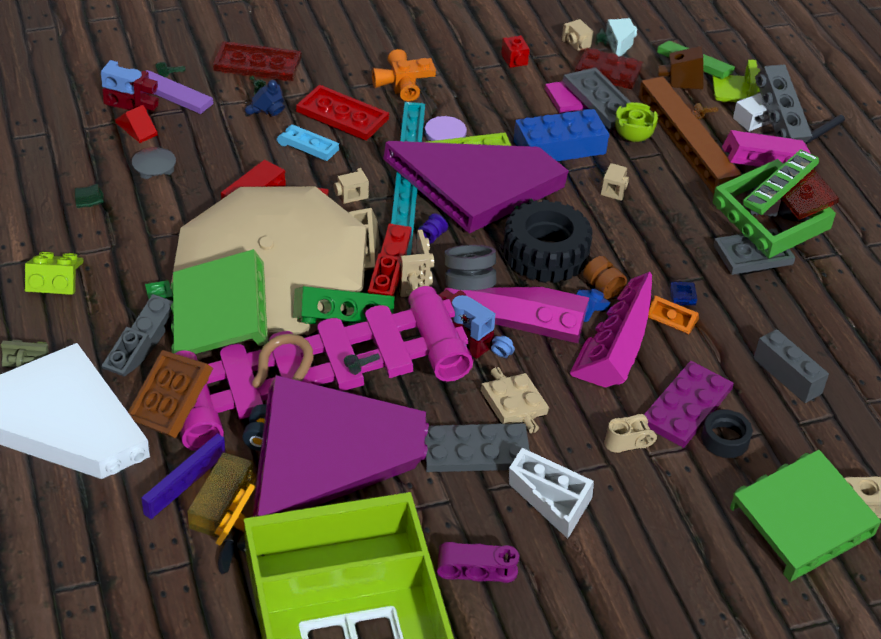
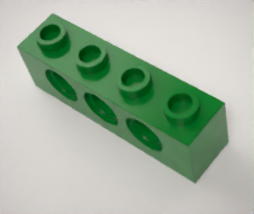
M302 286L294 290L293 318L301 319V323L316 324V320L323 321L330 318H338L342 323L351 326L366 322V316L363 312L365 306L368 309L379 305L388 306L391 314H394V296ZM319 301L324 305L323 313L318 310ZM342 304L347 308L346 315L341 312Z

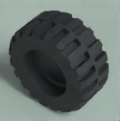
M531 201L529 205L525 203L518 209H515L507 219L503 254L511 268L516 269L519 275L527 276V279L532 281L534 279L540 280L542 283L547 281L558 283L562 279L566 281L582 272L588 263L592 243V227L587 218L583 217L584 215L579 210L575 211L571 205H563L559 201ZM540 240H551L555 243L543 242Z

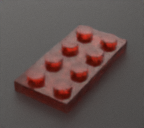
M223 41L213 63V70L223 73L293 81L301 60V51Z

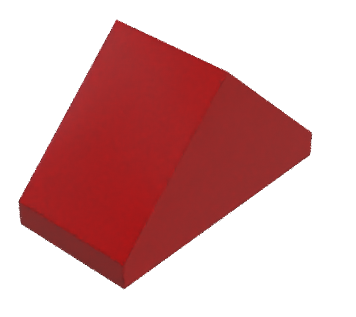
M144 105L125 112L115 119L116 124L139 143L158 135Z

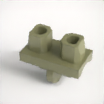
M22 340L2 341L1 343L3 367L17 368L49 355L47 342L28 343Z

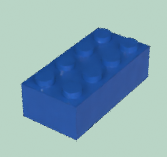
M586 109L583 111L515 120L513 140L516 146L540 147L556 161L606 154L609 133L595 109Z

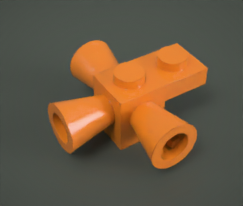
M400 49L393 50L387 57L392 70L372 68L374 88L392 83L395 94L400 93V97L407 102L414 101L420 95V89L416 85V78L436 77V69L431 58L407 60L406 52Z

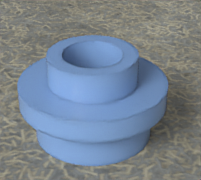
M495 336L493 338L491 349L496 355L507 358L513 354L515 347L511 339L506 336Z

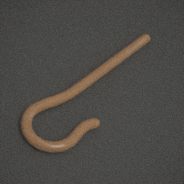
M294 334L279 335L268 341L259 354L258 372L252 381L253 387L259 388L265 382L268 375L269 356L275 348L284 344H294L302 349L303 359L292 379L303 381L313 362V348L309 341L302 336Z

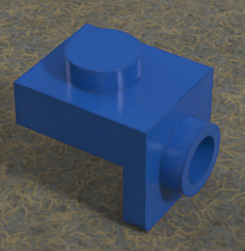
M596 289L578 290L576 294L589 297L584 322L589 321L594 311H606L610 305V302L604 298V294Z

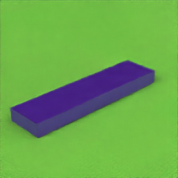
M217 433L141 497L144 515L149 519L154 518L226 456L224 437Z

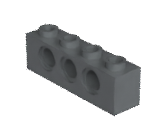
M786 65L764 66L755 76L776 137L803 140L806 143L812 137V133Z

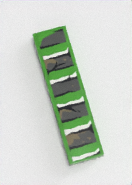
M800 149L743 200L744 206L760 215L764 214L819 164V158Z

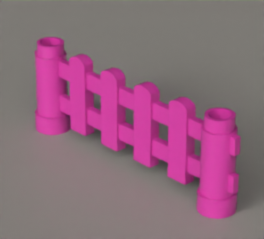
M422 286L415 289L409 295L410 310L391 314L388 306L379 305L365 312L366 322L344 327L342 321L338 318H330L320 322L317 326L319 334L304 339L309 341L313 348V355L325 352L329 363L310 367L302 382L321 385L336 381L339 391H345L363 386L364 378L362 373L385 367L389 378L414 372L412 359L429 355L428 359L436 377L448 382L458 380L469 373L473 366V359L466 346L468 338L463 327L455 328L451 317H455V310L450 300L443 301L434 288ZM417 327L421 337L403 342L400 331ZM290 331L278 332V333L273 334V335L269 338V341H270L271 339H273V338L279 336V335L293 334V333L290 332ZM370 339L374 340L377 347L376 350L358 355L354 354L352 344ZM241 344L229 345L220 351L221 361L208 364L213 367L209 380L200 392L195 406L191 409L180 431L182 443L186 448L197 451L217 433L223 437L224 430L218 413L236 408L239 420L250 417L252 409L257 405L263 404V400L268 399V391L274 378L265 380L259 388H254L252 385L254 379L253 371L258 370V359L261 350L246 353L245 347ZM294 344L281 345L271 352L268 367L276 365L280 376L292 379L301 364L303 351ZM185 350L174 353L198 361L197 356L191 351ZM223 379L228 380L230 390L210 395L209 383Z

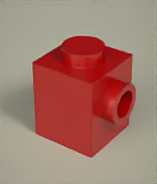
M523 37L503 38L501 55L509 68L528 65L530 48Z

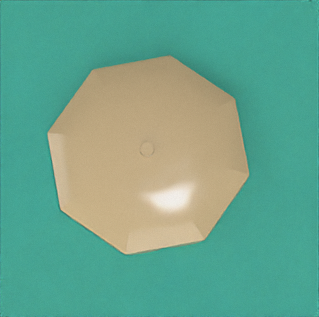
M315 186L239 187L180 228L173 272L253 249L257 252L264 262L268 340L273 334L282 331H290L294 335L299 336L303 334L308 336L318 330L317 326L322 321L316 320V324L301 323V319L293 318L295 288L305 286L359 293L363 289L366 226ZM319 301L318 310L323 313L324 305ZM344 304L341 305V311L346 309Z

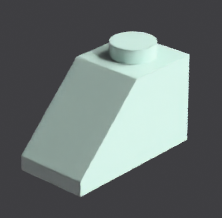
M630 18L609 19L607 22L605 36L615 58L623 55L633 45V40L637 36L636 26L633 25Z

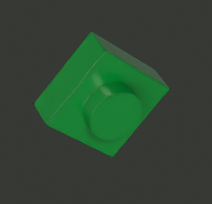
M169 280L145 284L148 300L154 294L173 301Z

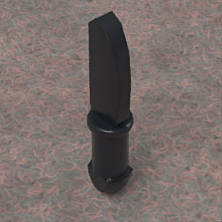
M232 526L224 539L219 554L218 567L221 574L229 571L237 545L240 529Z

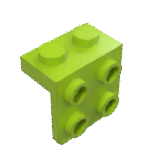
M748 60L744 76L729 75L723 79L713 76L712 82L715 99L721 102H738L760 92L755 76L760 72V68H757L756 60Z
M39 252V255L34 256L25 263V292L74 294L76 269L83 264V258L77 257V254L74 253L54 256L53 252Z

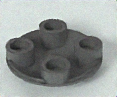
M160 147L143 149L132 158L133 168L144 179L162 174H172L176 164L175 155L171 151Z

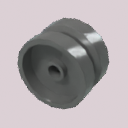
M462 245L445 250V265L450 268L445 272L446 286L456 290H482L496 285V270L492 268L496 264V249L484 245Z

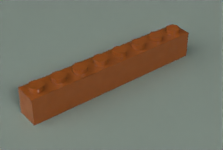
M664 77L641 81L639 98L644 104L650 106V111L653 113L654 111L657 112V122L713 194L717 186L741 176L740 171L733 163H730L728 156H726Z

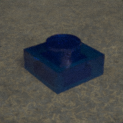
M671 282L670 292L673 303L678 305H696L695 283Z

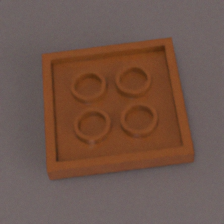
M162 350L128 411L129 415L136 424L176 439L191 409L195 406L200 392L208 382L213 367L206 363Z

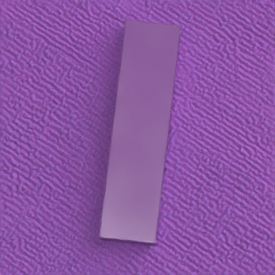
M146 70L149 73V79L158 81L155 95L199 114L213 105L212 97Z

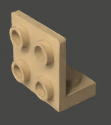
M417 230L416 255L401 256L399 284L401 297H408L415 289L433 284L430 268L434 267L433 253H429V239L424 237L423 230Z

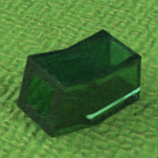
M98 184L84 188H75L77 208L92 207L104 203V193Z

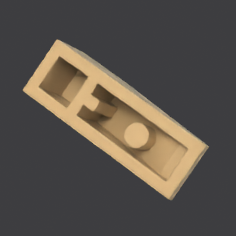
M372 208L351 211L349 214L366 226L364 271L372 270L375 268L378 258V221Z

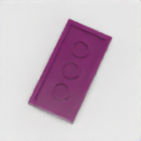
M690 361L644 414L648 419L650 430L685 448L703 426L706 417L714 412L730 393L734 383Z

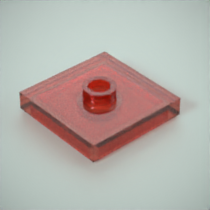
M812 169L781 197L799 220L833 206L839 201V197L815 169Z

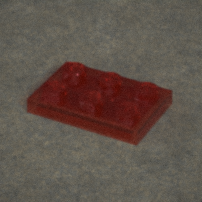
M586 48L575 68V72L597 68L613 85L632 89L642 69L643 62L634 58L618 56L615 53L602 52L595 48Z

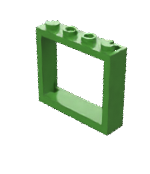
M779 159L717 186L712 202L768 259L831 229L836 215L835 211L800 180L785 195L810 218L809 220L773 236L734 197L761 185L783 165Z

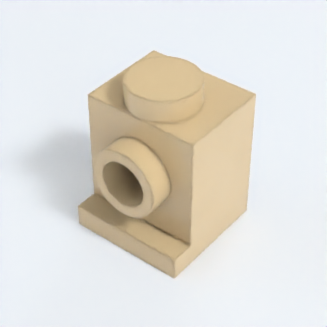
M580 19L568 22L563 27L562 41L569 42L577 51L591 47L593 31Z
M610 164L603 179L601 195L622 201L624 189L626 190L629 182V177L626 176L627 167Z
M361 168L357 169V172L338 176V182L333 185L336 196L341 198L343 204L367 199L369 195V181Z

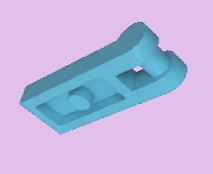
M290 125L285 132H282L277 137V141L281 146L289 145L326 161L339 150V143L295 125Z

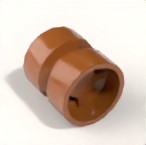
M598 256L591 260L583 272L584 279L591 286H595L596 290L602 292L605 299H612L619 295L627 283L626 276L604 256Z

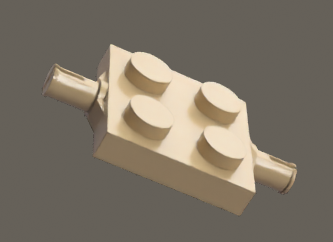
M496 367L493 368L491 375H493L495 381L482 383L481 392L502 424L525 423L529 433L537 432L539 426L533 419L546 415L549 406L528 375L524 373L505 377L499 367L497 369Z

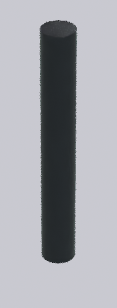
M840 114L812 131V137L805 144L807 145L844 122L845 117Z

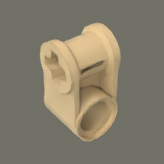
M637 414L631 417L611 420L604 444L608 450L620 453L626 450L649 447L656 441L657 435L653 430H650L647 417L643 414Z

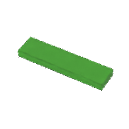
M667 41L658 46L657 53L669 58L671 52L689 48ZM703 54V72L721 79L734 72L735 66Z

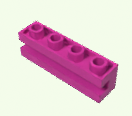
M735 130L730 131L722 146L724 152L730 153L728 156L730 163L758 167L776 159H779L784 164L800 149L810 153L803 140Z

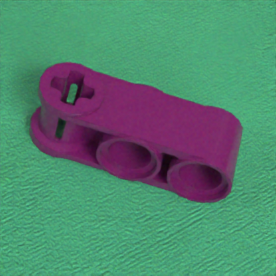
M446 542L439 546L437 573L441 578L448 580L464 579L508 583L514 581L518 575L516 565L519 562L520 556L519 552L512 546ZM506 553L508 554V560H505Z

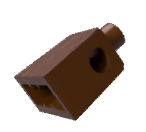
M702 46L671 52L669 54V64L658 65V77L670 76L673 88L703 89L704 58Z

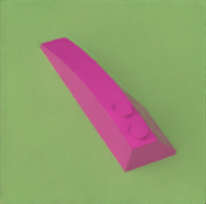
M650 272L632 278L617 298L619 302L607 311L608 319L604 323L600 322L595 328L597 331L595 337H589L584 343L570 371L572 377L605 388L615 384L620 385L627 380L628 373L640 349L648 320L652 288V274Z
M498 287L482 290H461L466 293V296L496 313V325L569 342H579L589 297L545 287ZM445 288V290H448L453 294L459 291L452 288Z

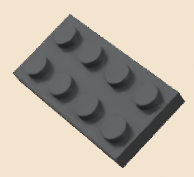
M597 68L569 73L563 76L562 82L589 109H595L605 126L609 129L616 127L615 117L618 107H626V104L630 103V101Z
M525 423L429 426L424 443L428 447L425 457L426 472L509 470L521 448L530 451Z

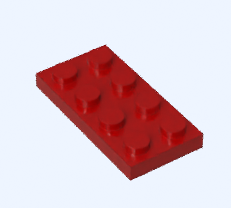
M318 85L296 105V112L366 141L389 120V112L322 85Z

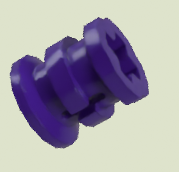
M434 213L429 216V219L418 230H423L424 237L429 239L430 244L448 230V224L442 216Z

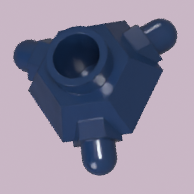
M270 80L268 85L262 87L252 97L253 102L251 105L246 106L245 113L248 115L260 112L266 115L270 113L272 117L280 114L285 108L280 85L275 80Z

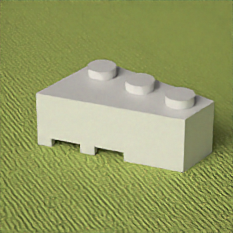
M521 448L509 467V485L568 539L592 499L594 481L524 448Z

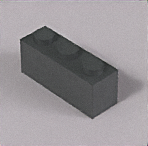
M777 329L759 338L753 359L801 401L807 403L823 393L829 376L826 370Z

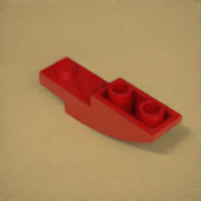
M389 223L381 253L378 254L368 294L394 295L400 281L401 256L407 255L412 227Z

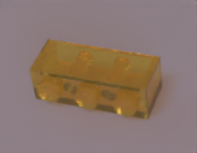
M222 453L188 510L189 529L219 537L215 534V531L226 513H233L228 509L240 489L247 490L250 483L254 485L256 474L253 473V461Z

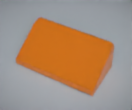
M654 296L649 307L648 318L689 335L699 319V313Z

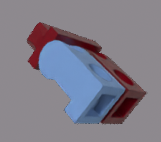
M112 60L102 69L101 79L102 87H104L102 90L105 105L126 110H132L144 105L145 109L155 111L158 107L159 98L150 96V94L154 95L157 91L158 81L149 79L147 71L140 72L137 69L119 67L118 62Z
M448 290L440 293L439 296L442 300L449 299L455 310V317H451L455 328L463 327L468 338V344L466 345L470 348L471 356L476 359L491 349L496 313L466 296V293L461 290L455 294Z

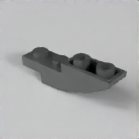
M152 294L133 326L125 328L102 364V368L124 377L137 368L166 332L164 325L172 314L171 303L173 301Z

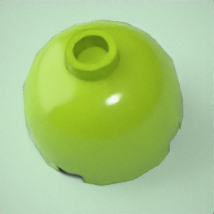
M630 102L626 104V107H618L615 125L621 137L630 142H640L648 139L653 134L657 125L658 115L656 111L654 113L650 111V106Z

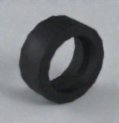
M717 410L706 417L701 438L707 450L716 456L735 458L743 455L748 450L753 429L749 420L739 412ZM717 427L730 428L736 431L741 438L738 440H726L717 436L712 429Z

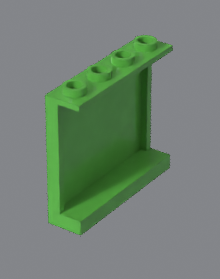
M254 249L173 272V283H171L173 303H171V309L174 314V323H172L171 329L174 335V344H172V353L186 350L197 354L253 339L258 346L265 345L268 342L264 262Z
M820 450L811 454L805 453L796 462L790 465H782L775 473L769 476H761L754 484L748 487H740L734 492L730 506L732 511L739 507L787 565L783 574L789 582L875 535L881 523L877 515Z

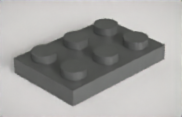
M777 229L768 230L773 236L779 234ZM743 234L715 238L713 244L731 275L793 265L795 261V256L790 249L768 259Z

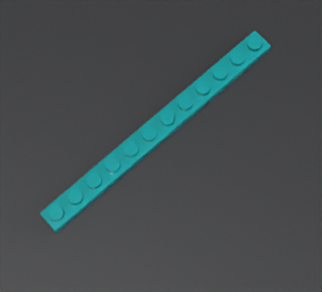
M405 102L400 141L422 142L425 103ZM397 171L391 224L412 227L407 248V255H411L417 188Z

